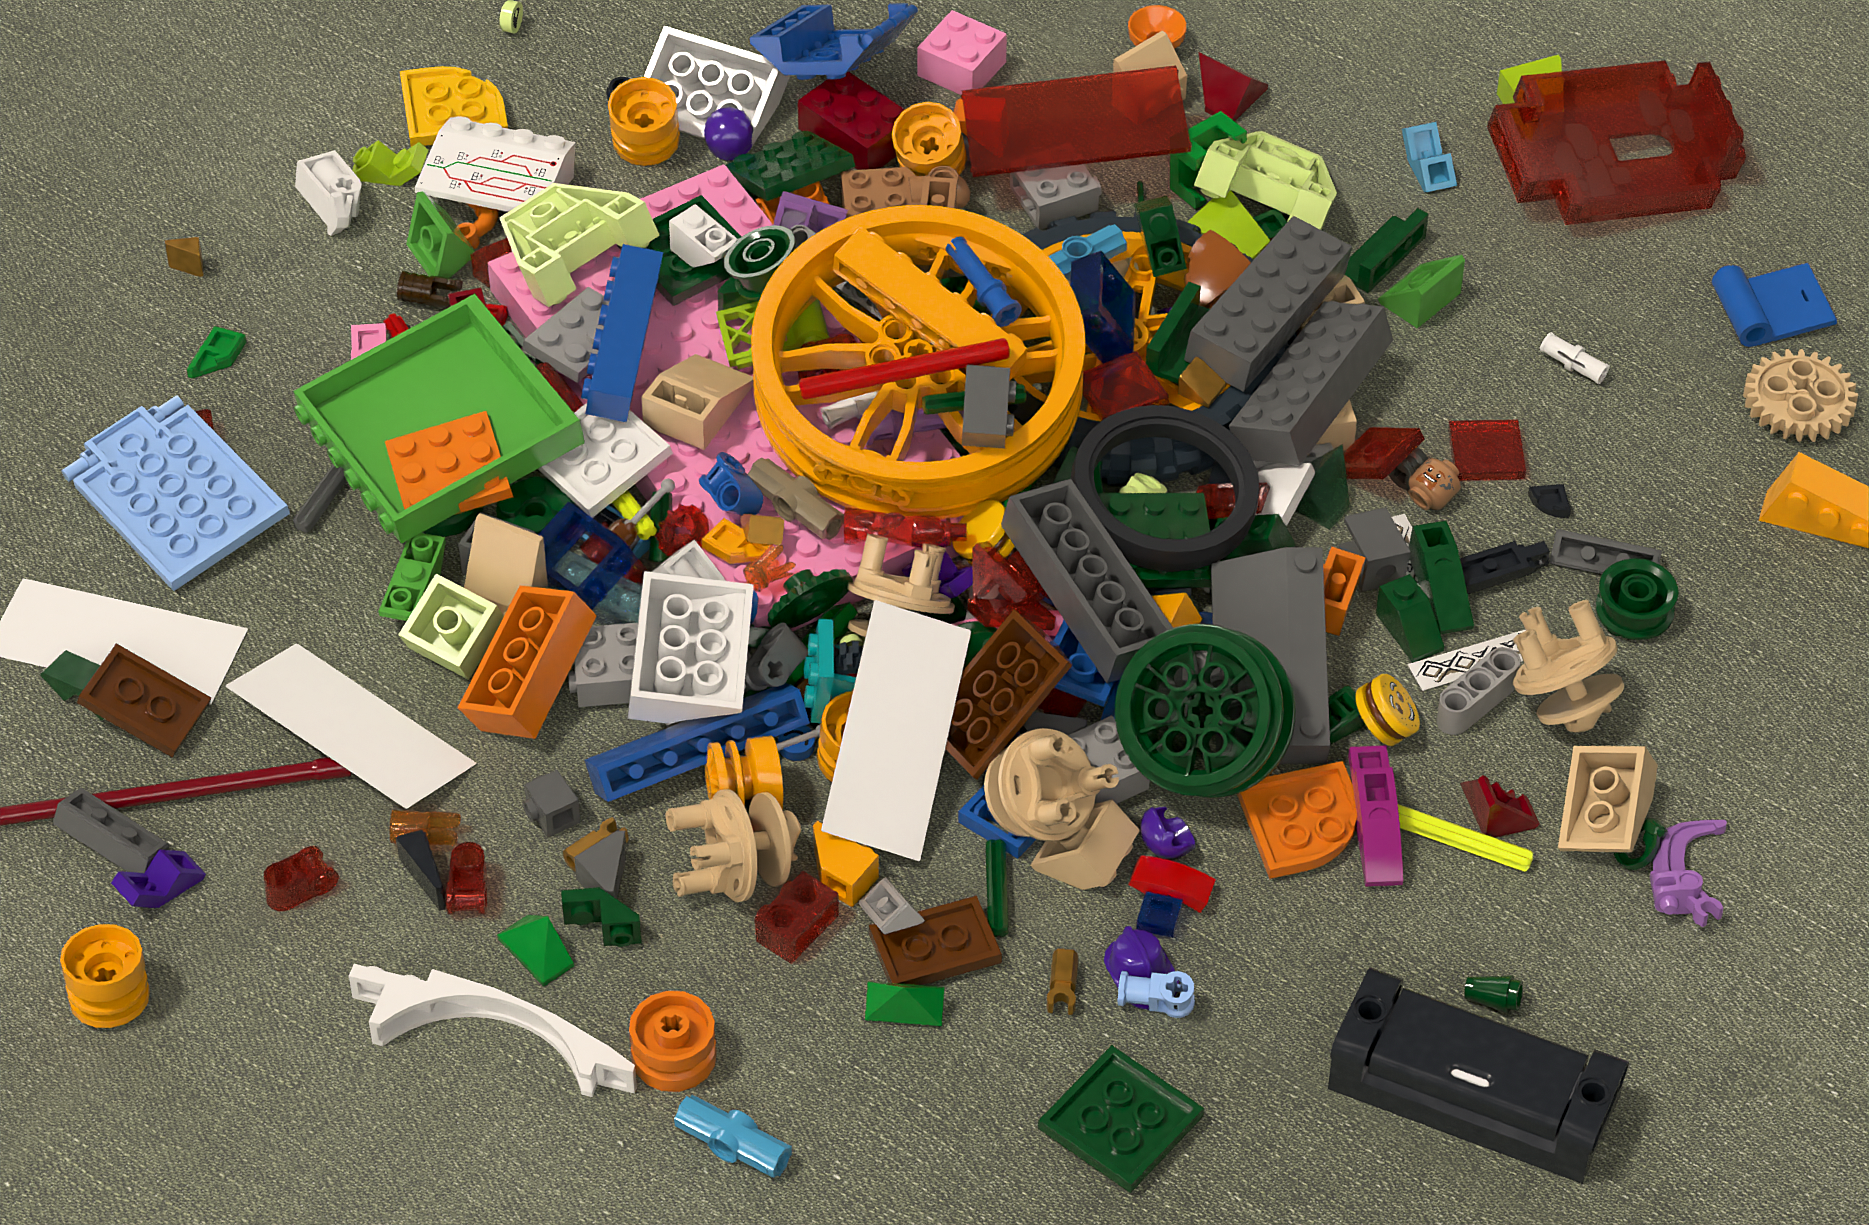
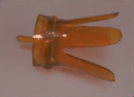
M771 544L759 559H755L743 569V574L747 581L745 583L754 584L753 589L760 592L767 588L769 583L793 575V573L786 572L796 566L794 562H788L779 566L780 563L776 559L782 553L783 545H778L771 551L773 544Z

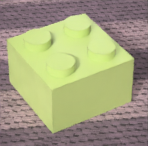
M436 574L400 631L399 636L409 649L469 680L486 653L504 615L496 604Z

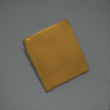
M199 237L165 240L170 268L199 277L204 276Z
M1196 356L1179 377L1178 394L1209 408L1226 387V382L1202 359Z
M752 514L740 516V522L748 542L769 545L782 544L785 521L783 518Z

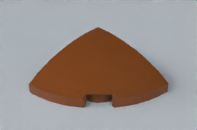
M1210 229L1196 241L1189 252L1186 260L1189 262V272L1184 277L1185 286L1188 282L1200 285V306L1209 308L1219 300L1251 262L1232 243Z

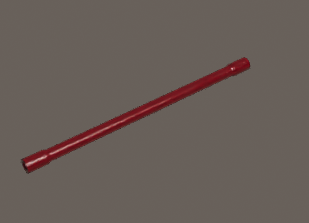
M325 757L304 763L92 793V795L112 808L118 809L308 780L321 781L351 776V771L330 757ZM65 798L0 807V826L54 818L58 803Z

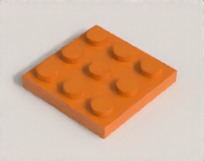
M487 411L385 441L404 510L501 457ZM497 476L484 484L485 489L458 504L460 512L457 514L512 498L513 495L507 476L501 480Z

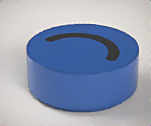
M805 725L778 735V743L811 732L812 730ZM815 737L783 748L779 752L783 757L792 761L804 760L814 752Z

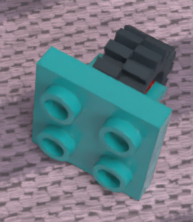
M818 619L816 634H809L808 656L812 657H805L804 679H808L809 684L805 687L804 707L811 708V723H821L825 706L831 699L854 690L864 645L859 646V641H852V646H847L846 642L840 643V646L834 645L833 620Z

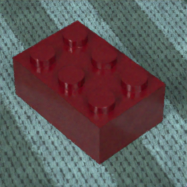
M847 72L846 77L827 79L798 100V129L810 131L853 154L854 168L857 170L880 169L897 156L893 144L892 131L894 122L905 109L852 73Z

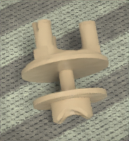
M867 534L857 577L853 582H848L847 589L867 599L877 600L905 610L910 609L938 614L954 612L955 605L950 602L951 599L939 593L941 580H938L946 548L923 543L922 551H914L915 555L910 577L884 573V570H882L888 538ZM850 620L848 629L866 637L870 620Z
M1588 600L1579 601L1569 607V613L1580 635L1570 639H1560L1555 634H1551L1540 607L1527 610L1529 615L1523 612L1519 615V618L1526 631L1518 634L1513 639L1524 661V664L1518 669L1513 680L1515 690L1520 694L1535 695L1560 689L1544 700L1538 707L1536 714L1539 721L1547 725L1564 723L1567 731L1575 733L1592 729L1602 713L1611 712L1610 703L1624 689V682L1617 674H1601L1588 677L1605 666L1615 656L1618 650L1616 641L1612 637L1605 636Z
M1046 728L1035 729L1017 737L989 764L984 782L985 798L992 816L1006 831L1021 837H1033L1043 841H1058L1074 835L1085 825L1093 810L1096 794L1101 789L1113 788L1118 784L1119 777L1112 778V775L1118 774V770L1112 764H1105L1097 768L1091 766L1087 755L1078 743L1060 731Z
M730 789L719 790L712 799L701 801L700 804L669 808L666 811V823L670 832L701 827L705 832L706 845H696L690 848L691 856L696 855V857H700L691 859L694 871L673 874V887L679 897L710 891L711 894L723 892L735 902L747 901L755 889L757 869L768 885L773 887L780 886L788 879L791 862L798 859V856L794 853V847L801 832L800 823L791 811H782L776 798L768 792L758 793L753 797L749 807V814L738 795Z

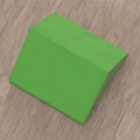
M417 192L406 245L428 276L450 278L470 261L477 252L450 215L425 192Z
M1463 255L1420 264L1380 296L1378 301L1382 306L1418 329L1461 294L1465 265Z

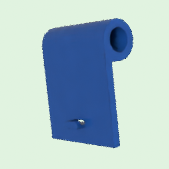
M1808 263L1747 279L1740 266L1727 265L1720 268L1712 278V285L1740 343L1744 346H1757L1837 324V319Z

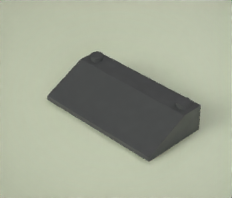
M1285 547L1211 563L1212 625L1242 632L1261 642L1281 662L1291 681L1296 702L1295 728L1290 745L1279 764H1327L1330 749L1323 548ZM1242 704L1228 708V715L1232 720H1237L1242 715ZM1238 727L1234 732H1231L1245 746H1248L1254 733ZM1217 732L1215 733L1216 752H1219L1224 745V739Z

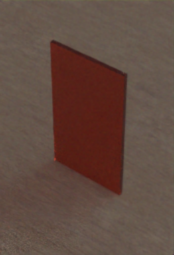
M1174 65L961 90L971 161L970 172L973 177L1191 152L1192 144L1189 139L1178 78L1179 70Z

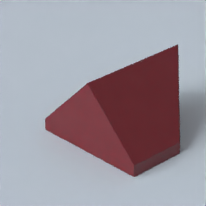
M1198 52L1206 113L1214 115L1222 111L1233 121H1236L1268 90V84L1241 70Z
M1484 775L1476 780L1460 783L1482 834L1496 838L1532 830L1540 825L1526 795L1522 794L1515 798V791L1513 789L1506 793L1497 781L1491 785L1488 778Z

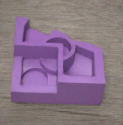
M783 191L773 225L783 226L790 230L791 227L802 224L818 233L846 219L848 210Z

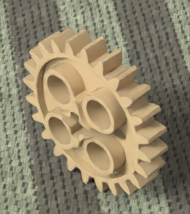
M1786 349L1784 357H1781L1776 352H1772L1771 360L1762 357L1760 365L1753 364L1751 373L1747 374L1743 397L1746 398L1745 407L1751 408L1750 417H1760V427L1768 424L1771 425L1770 434L1781 430L1783 431V439H1787L1790 434H1795L1797 441L1801 442L1803 435H1808L1810 440L1815 442L1817 434H1820L1825 439H1829L1830 431L1839 434L1842 425H1849L1850 418L1854 417L1857 405L1856 383L1849 382L1850 373H1841V364L1830 366L1831 357L1829 356L1821 361L1817 359V352H1813L1810 357H1807L1804 350L1800 349L1798 356H1793L1791 351Z

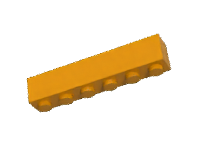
M860 226L834 254L833 271L939 350L1005 338L1009 344L1010 357L1005 360L980 364L979 366L1010 368L1009 381L1024 366L1027 348L1018 336L1012 333L1007 334L997 326L991 316L986 313L980 314L969 306L968 301L961 294L952 293L947 290L935 275L930 272L924 273L914 265L909 256L903 252L897 253L876 232H869Z

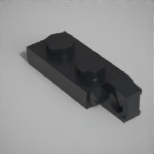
M1516 541L1460 558L1467 594L1529 576V574L1531 575L1536 572V569L1548 565L1550 550L1546 543L1541 541L1524 547L1523 544L1517 545Z

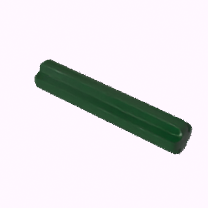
M1016 384L1015 403L1008 402V405L1026 402V390L1023 384ZM965 391L924 396L922 398L924 414L963 411Z
M990 839L985 843L988 923L994 937H1005L1008 934L1009 927L1006 843L1002 839Z

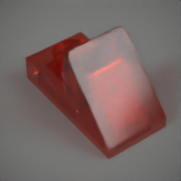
M989 541L976 543L972 548L974 599L985 597L996 584L999 585V593L1011 603H1026L1036 595L1038 591Z

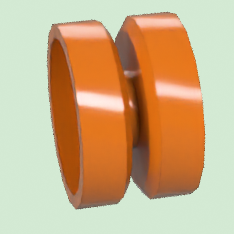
M684 991L657 993L651 995L637 1006L631 1015L629 1027L632 1064L635 1065L636 1075L648 1086L660 1091L680 1092L694 1088L707 1079L715 1067L717 1053L715 1020L710 1008L699 997Z

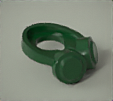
M1645 818L1640 831L1645 830L1642 839L1646 845L1645 852L1636 859L1629 858L1627 852H1614L1618 863L1628 870H1637L1648 865L1657 854L1660 837L1664 839L1668 833L1666 826L1656 819Z

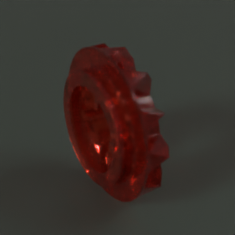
M679 504L676 510H667L668 516L664 521L658 522L660 530L655 535L659 541L658 548L668 557H671L675 552L693 540L702 548V538L709 533V522L706 514L693 504L690 506ZM684 526L690 532V534L679 533L677 535L674 530L677 527L682 528Z

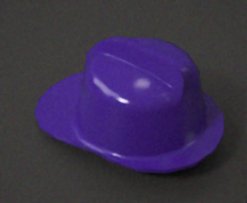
M1126 926L1123 934L1119 935L1116 941L1112 942L1105 951L1104 963L1117 988H1119L1121 971L1128 972L1129 976L1151 978L1152 973L1168 974L1175 972L1170 960L1161 947L1160 941L1152 933L1145 930H1133L1130 926ZM1130 1003L1137 1008L1149 1010V1005Z

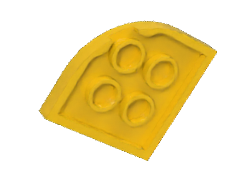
M440 66L400 71L411 147L418 142L423 146L433 145L439 130L450 117H467L472 122L482 124L497 123L502 128L508 129L503 98L496 86L488 79L484 82L472 76L470 70L457 67Z

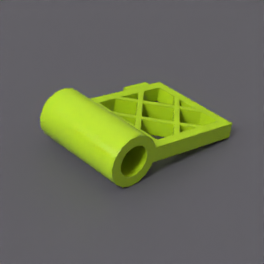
M818 299L809 305L794 322L786 335L787 341L784 342L783 351L830 344L829 332ZM759 301L716 312L730 368L737 366L739 370L753 366L751 348L748 351L734 354L733 350L740 341L751 344V335L747 333L752 328ZM738 318L745 320L739 330L726 325V321Z

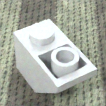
M696 204L669 220L670 249L692 267L716 262L724 257L730 247L738 240Z

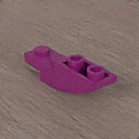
M1387 746L1349 747L1348 758L1357 811L1356 829L1365 887L1403 885L1398 803L1393 767L1389 765Z

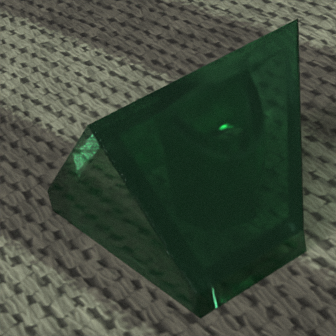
M1343 444L1309 462L1314 468L1315 475L1295 510L1329 530L1350 507Z

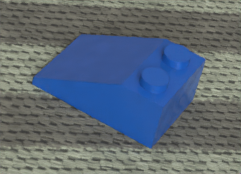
M1063 620L1054 642L1070 660L1072 667L1054 688L1104 707L1117 681L1106 683L1065 620Z

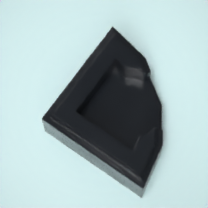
M1564 484L1529 487L1528 496L1532 504L1541 512L1558 518L1570 517L1571 509Z

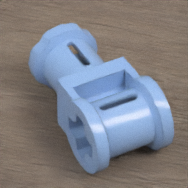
M1121 971L1118 988V1006H1124L1126 1003L1149 1005V1011L1164 1012L1173 1018H1183L1191 1013L1195 1005L1194 982L1190 976L1180 971L1168 974L1152 973L1151 978L1129 976L1128 972ZM1175 992H1181L1179 998L1174 997Z

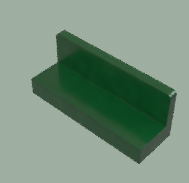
M1417 208L1405 221L1397 216H1392L1349 257L1345 275L1352 280L1357 288L1369 293L1426 238L1429 214Z
M1191 282L1187 283L1146 348V373L1179 384L1180 375L1190 364L1184 360L1190 332L1210 310L1200 306V285Z

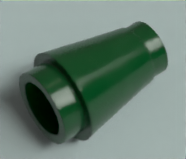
M1513 975L1467 977L1464 989L1465 999L1505 1013H1509L1510 1010H1519L1523 996L1522 980L1514 979Z

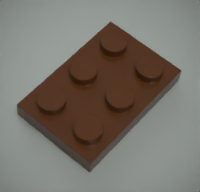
M116 643L80 693L77 703L173 758L209 706L212 697Z
M977 895L918 911L925 920L923 923L888 934H884L876 924L869 925V936L888 983L924 985L1002 963V953Z

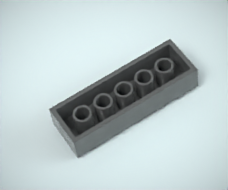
M1293 216L1191 330L1184 360L1191 363L1196 356L1199 357L1226 383L1244 392L1345 276L1352 246Z
M1324 301L1229 425L1231 433L1241 441L1253 461L1298 466L1302 464L1392 343L1393 337L1384 306L1338 303L1336 301Z
M1071 479L1009 496L1001 522L1002 528L1106 683L1120 680L1126 666L1138 650L1155 636L1172 629V625Z

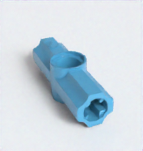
M1114 224L1087 237H1069L1064 240L1062 250L1048 257L1060 269L1067 281L1080 282L1090 277L1093 267L1126 251L1127 242L1122 231Z
M694 1095L685 1097L679 1105L674 1118L676 1127L708 1143L711 1151L720 1159L730 1163H734L738 1159L773 1178L783 1173L792 1155V1146L759 1130L754 1120L744 1112L731 1110L727 1113Z

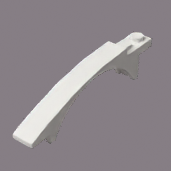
M357 964L353 965L349 974L352 998L376 1004L369 1020L372 1044L384 1046L411 1029L444 1019L479 1017L501 1020L527 1029L552 1045L571 1067L582 1095L593 1097L597 1085L635 1094L637 1082L634 1064L608 1045L559 1016L501 990L434 969L431 970L427 981L420 980L413 975L403 976L386 972L376 966L366 967Z

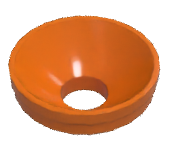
M1151 5L1138 9L1130 16L1128 32L1130 40L1137 46L1157 33L1164 31L1175 49L1184 41L1187 23L1182 14L1177 10L1162 5Z

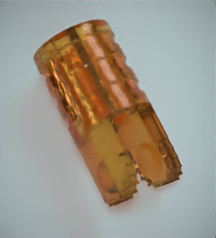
M392 810L390 842L396 843V837L423 830L426 833L429 845L455 846L458 842V835L455 831H451V828L454 829L460 826L461 815L451 812Z

